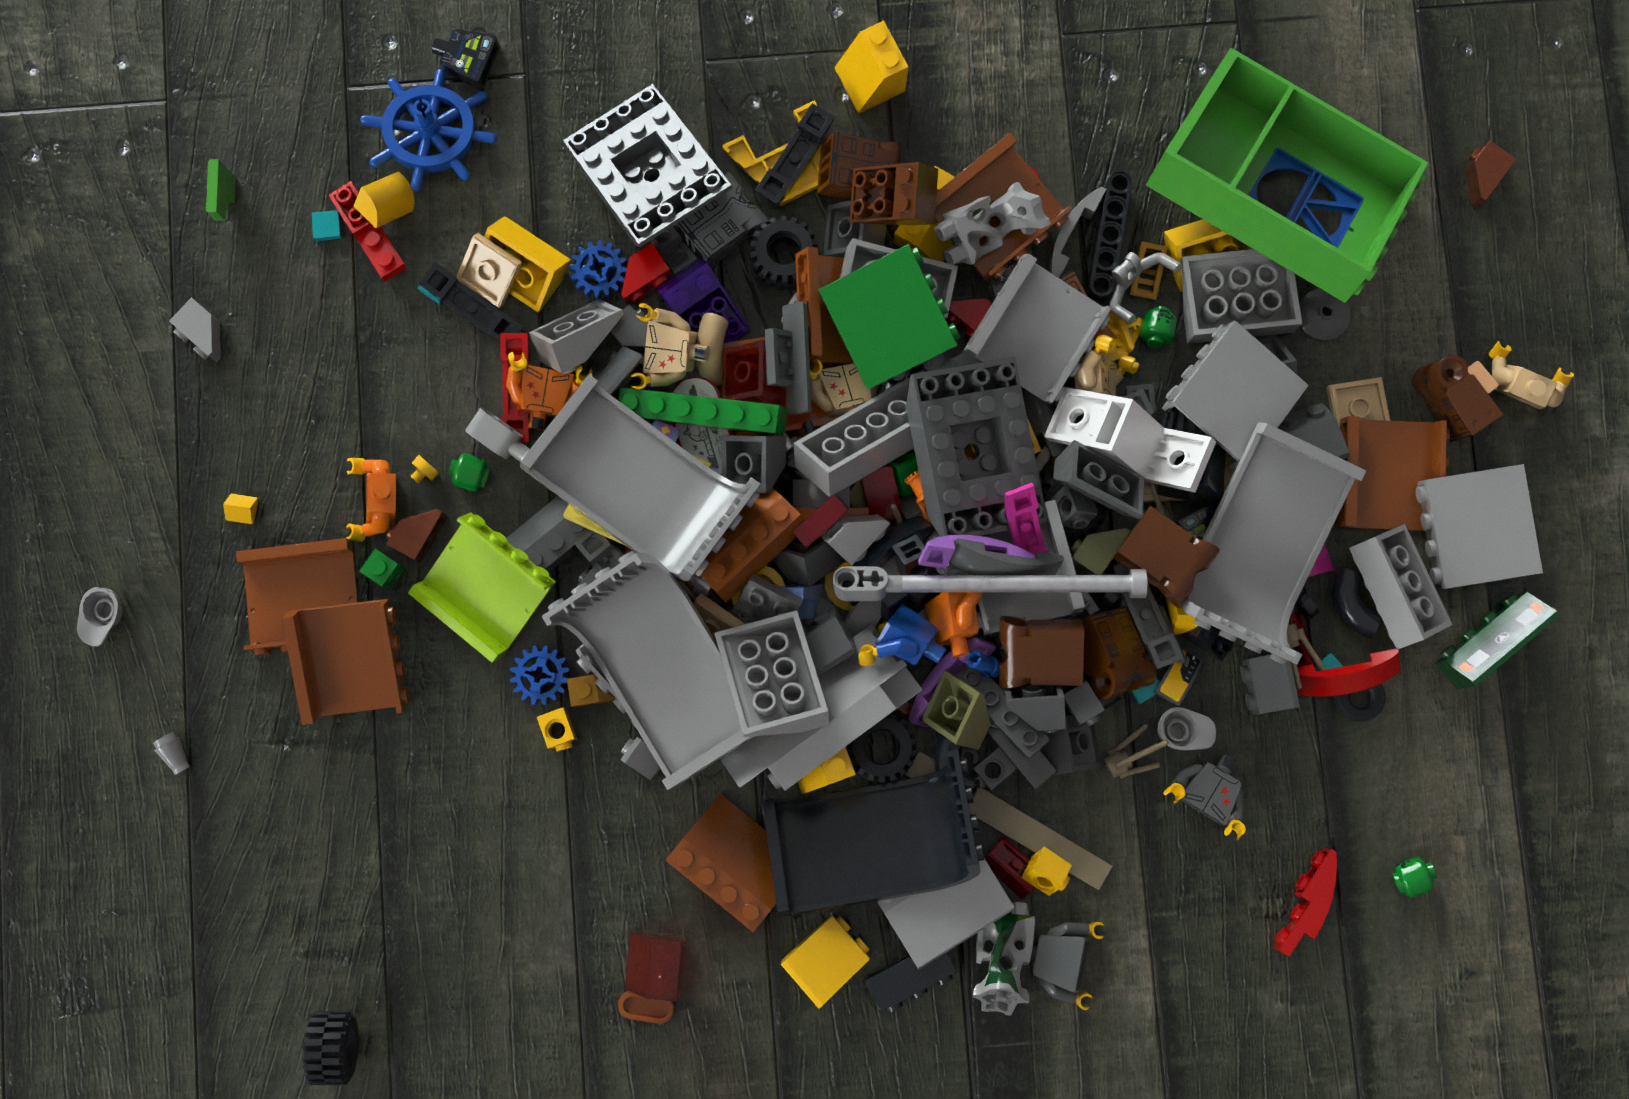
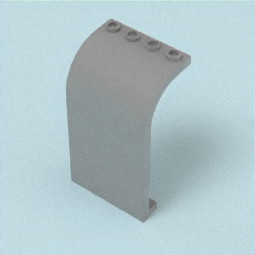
M589 374L521 460L520 468L635 553H648L655 557L675 578L689 581L694 573L700 576L709 564L705 558L711 550L717 553L726 541L722 537L728 528L733 531L743 518L739 514L743 507L746 505L750 508L760 494L756 490L760 483L751 477L747 484H739L716 473L597 385L598 380Z
M1258 422L1202 539L1217 546L1220 552L1208 569L1195 574L1193 590L1182 604L1183 610L1195 618L1194 624L1207 630L1214 626L1221 630L1220 636L1233 642L1238 637L1246 641L1244 647L1259 654L1262 649L1271 652L1269 658L1283 665H1286L1287 661L1298 664L1302 654L1291 649L1287 643V627L1291 612L1354 481H1362L1366 470L1268 423Z
M631 551L618 559L620 564L610 569V567H607L595 574L596 580L590 584L583 583L571 591L573 595L565 601L561 598L548 606L549 611L542 615V618L547 626L560 625L570 630L592 654L666 778L662 782L666 789L670 790L755 736H743L718 644L682 586L655 557L648 553H634Z

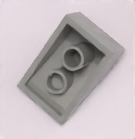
M599 299L529 332L539 361L560 373L575 371L578 365L588 360L624 314L622 309Z

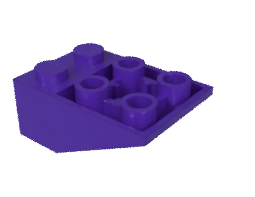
M701 259L656 289L669 310L677 313L689 323L691 331L698 333L702 316L705 313L718 314L728 321L724 343L733 342L750 330L708 263Z

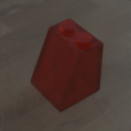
M765 340L722 349V399L770 403L787 408L786 388L767 385Z
M630 932L624 989L646 999L676 1002L681 994L687 937Z

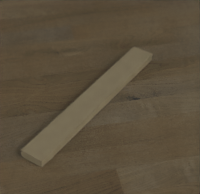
M919 751L914 758V763L905 775L913 779L936 772L934 759ZM980 787L978 788L973 798L974 803L969 804L971 815L976 814L977 818L1035 853L1045 846L1072 865L1069 871L1070 874L1097 890L1101 888L1113 867L1112 865Z

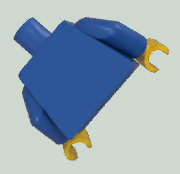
M902 603L888 622L885 621L878 626L880 636L875 643L876 647L874 648V646L869 644L863 645L858 657L861 666L873 665L875 663V656L883 658L892 655L913 665H917L924 655L938 664L946 649L932 641L938 629Z

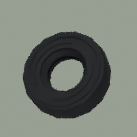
M1382 683L1366 689L1369 692L1370 701L1363 708H1358L1351 703L1350 694L1334 696V702L1338 711L1352 721L1366 722L1374 719L1382 712L1386 703V693Z

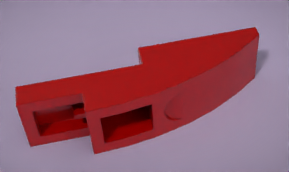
M352 181L328 196L382 280L387 282L406 270L407 266L381 226L375 228L353 207L359 192Z
M1323 848L1322 851L1318 850L1311 859L1310 864H1312L1309 872L1302 874L1296 882L1295 887L1298 889L1294 895L1303 900L1301 904L1298 903L1290 913V918L1292 919L1286 928L1282 927L1278 931L1274 939L1276 944L1273 948L1283 955L1290 957L1303 935L1315 939L1325 921L1336 884L1337 854L1333 849Z

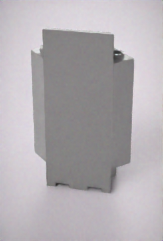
M872 624L853 637L856 653L818 676L828 708L830 725L801 733L755 736L720 759L739 788L768 768L771 773L767 777L777 790L782 787L784 791H787L800 779L922 691L920 685L906 668L907 664L895 655L883 658L875 656V663L870 666H861L859 664L858 654L861 647L869 644L875 648V643L880 636Z

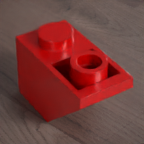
M653 243L629 257L621 293L626 305L631 302L633 304L640 302L646 297L648 291L653 288L658 289L672 277L669 267Z
M987 299L951 301L946 320L949 324L954 323L956 327L959 326L966 331L965 335L970 340L992 303Z

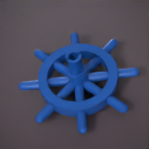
M444 69L436 71L433 85L417 86L406 91L396 79L388 80V86L396 95V98L388 105L383 117L363 115L360 118V122L364 126L382 128V135L387 147L386 150L370 159V166L378 168L394 158L402 166L414 171L411 182L413 191L421 189L425 173L441 172L451 167L463 181L469 180L470 173L461 161L469 153L473 142L494 144L497 141L496 134L475 130L471 109L487 99L486 92L480 91L464 101L454 91L444 88L446 71ZM440 103L452 108L437 117ZM408 111L414 118V122L399 119ZM458 117H461L463 122L462 128L445 126ZM395 130L413 132L399 142L395 139ZM442 137L455 138L458 140L450 148ZM420 142L418 155L406 151ZM431 145H435L440 154L429 156Z

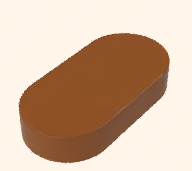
M628 990L621 995L618 1001V1010L623 1017L655 1024L668 1022L675 1010L674 1003L669 996L647 991Z

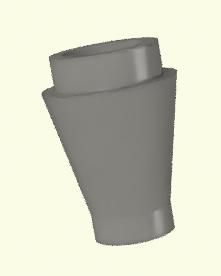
M174 732L153 742L156 748L153 751L166 763L174 775L190 767L180 737H176Z

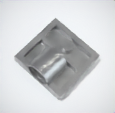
M752 574L730 614L743 623L748 624L788 612L798 611L803 599Z

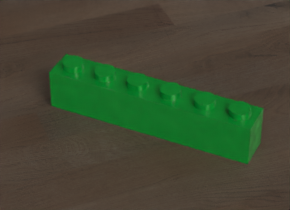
M621 387L618 399L619 402L642 419L648 421L658 420L666 423L784 436L788 409L780 405Z

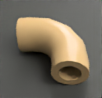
M705 313L699 325L696 344L709 346L710 354L707 362L696 361V365L701 378H705L715 386H719L727 378V370L723 363V344L728 321L718 314Z

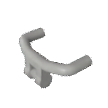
M1129 252L1124 258L1125 261L1122 265L1117 266L1112 271L1117 284L1110 300L1111 312L1126 323L1132 324L1136 315L1120 306L1125 290L1143 270L1160 263L1173 272L1178 273L1182 268L1180 262L1164 253H1155L1140 259L1135 253Z

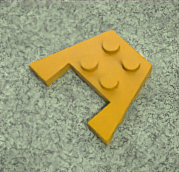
M815 100L793 110L798 124L812 103L817 106ZM744 135L722 145V148L726 155L759 184L768 169H772L787 144L759 158H755ZM821 145L796 184L779 204L780 206L817 189Z

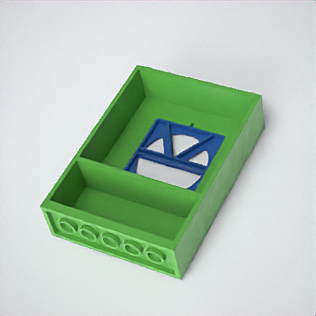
M1230 48L1167 147L1146 186L1346 303L1352 294L1358 296L1366 284L1364 280L1370 281L1378 270L1379 266L1376 265V261L1380 262L1389 249L1385 246L1386 242L1390 243L1398 232L1395 225H1399L1408 212L1404 209L1405 206L1409 207L1417 195L1414 189H1418L1424 182L1427 175L1423 172L1428 162ZM1293 170L1309 175L1286 217L1258 202L1257 199L1259 181L1263 176L1272 171ZM1318 182L1331 192L1336 202L1310 199ZM1309 208L1339 211L1341 213V221L1338 230L1329 236ZM1299 216L1311 232L1296 224Z

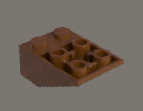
M920 162L853 168L849 223L911 226L934 224L938 169Z

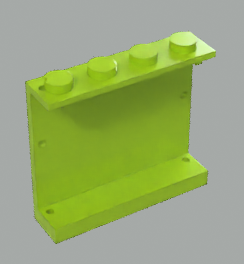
M470 512L457 519L461 524L425 579L414 584L408 594L493 663L506 654L556 581L549 576L550 574L547 570L531 562L525 552L515 549L510 545L503 534L493 531L488 527L482 517Z

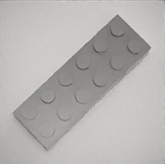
M910 377L794 442L795 467L826 495L831 497L912 450L914 445L906 410Z

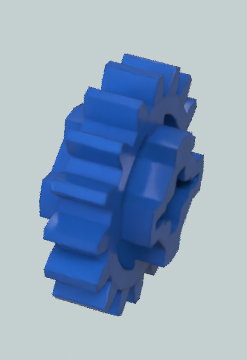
M602 240L598 241L597 246H593L589 241L588 249L586 250L579 247L580 256L572 255V259L576 264L569 265L570 271L575 273L570 276L572 282H578L576 289L578 291L585 289L584 294L587 298L594 293L596 300H599L601 294L604 293L609 299L610 291L612 290L619 293L617 285L624 284L622 276L626 275L627 268L623 266L628 264L625 257L620 258L622 255L620 248L613 251V244L610 242L604 247ZM599 254L607 255L609 258H604ZM589 258L587 264L583 266L584 262ZM595 262H598L602 268V279L596 272L597 266ZM612 274H615L614 278L608 282ZM589 282L597 283L599 286L591 285Z
M535 645L532 648L533 653H529L524 649L522 651L524 658L515 657L514 659L518 663L517 668H510V671L516 673V677L509 680L511 683H517L518 685L513 690L514 693L523 692L521 697L523 701L531 697L532 705H537L539 699H541L543 705H548V698L558 701L556 694L558 692L566 693L562 686L563 683L568 684L565 674L571 672V669L563 668L567 659L564 657L557 659L559 651L556 649L549 654L548 646H544L542 651H540L538 646ZM537 658L534 665L529 668L525 667L528 662ZM550 660L556 665L558 674L553 673L550 669ZM542 668V672L552 678L540 679L538 683V679L529 673H538ZM523 677L527 678L531 683V692L524 685ZM551 683L556 684L550 691L544 693L545 687Z

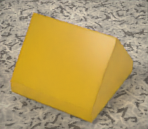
M230 494L223 504L225 519L227 521L254 525L259 498Z

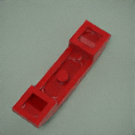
M500 333L501 361L503 364V415H501V420L523 436L520 442H530L531 429L528 428L530 413L518 410L506 387L508 370L511 366L508 359L509 353L513 352L514 361H519L522 358L521 354L523 352L527 359V365H531L529 334Z
M1392 649L1371 653L1370 662L1317 672L1313 664L1297 667L1302 685L1301 689L1296 688L1297 695L1337 696L1359 692L1384 683L1400 673L1399 650Z

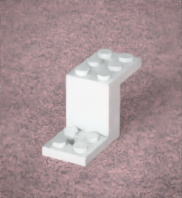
M1066 387L1065 392L1061 396L1044 435L1051 442L1070 445L1073 440H1076L1144 476V482L1194 493L1197 490L1216 444L1212 437L1164 428L1133 399ZM1084 413L1083 419L1079 423L1075 424V419L1077 418V416H1080ZM1185 455L1181 464L1174 465L1177 457Z

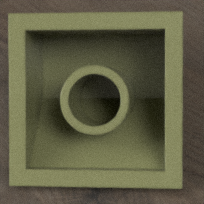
M1123 528L1090 534L1083 540L1077 539L1069 548L1075 572L1078 575H1102L1131 531Z
M944 670L922 721L956 745L979 750L990 727L984 694L951 672Z

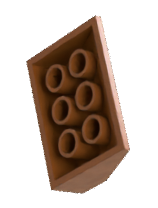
M773 488L769 493H759V497L750 508L746 505L739 513L743 518L733 531L730 528L725 531L722 537L726 541L719 551L714 553L711 550L705 558L709 564L700 577L725 603L748 583L752 574L756 575L796 538L793 531L804 521L801 514Z
M720 793L665 861L749 930L754 932L776 904L767 831Z

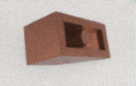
M1489 141L1483 148L1478 145L1468 157L1471 163L1465 171L1471 204L1474 208H1478L1486 201L1516 161V158L1492 141Z
M436 509L402 519L397 525L394 524L387 534L388 541L386 545L421 563L446 520L447 515Z

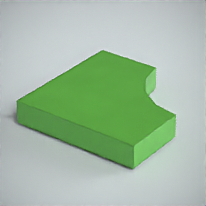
M209 159L206 212L216 221H225L228 205L235 203L236 177L219 159Z

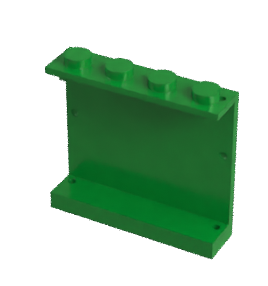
M910 244L818 289L867 390L957 346L956 340L961 338L955 324H948L944 314L948 313V310L942 298L936 299L932 289L936 288V285L930 273L924 274L920 266L924 260L918 248L912 249Z

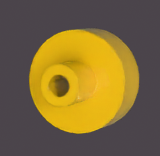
M420 455L412 462L418 469L410 477L418 484L425 476L433 481L439 474Z

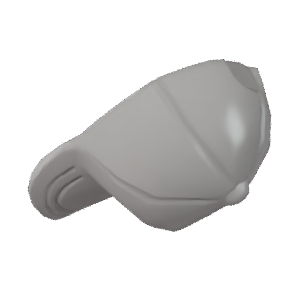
M94 587L83 595L79 607L77 633L84 643L94 647L102 645L110 630L121 620L123 607L117 593L107 588Z
M1174 707L1167 710L1158 722L1157 731L1161 741L1168 740L1169 744L1167 746L1172 749H1207L1215 743V724L1209 717L1185 708Z

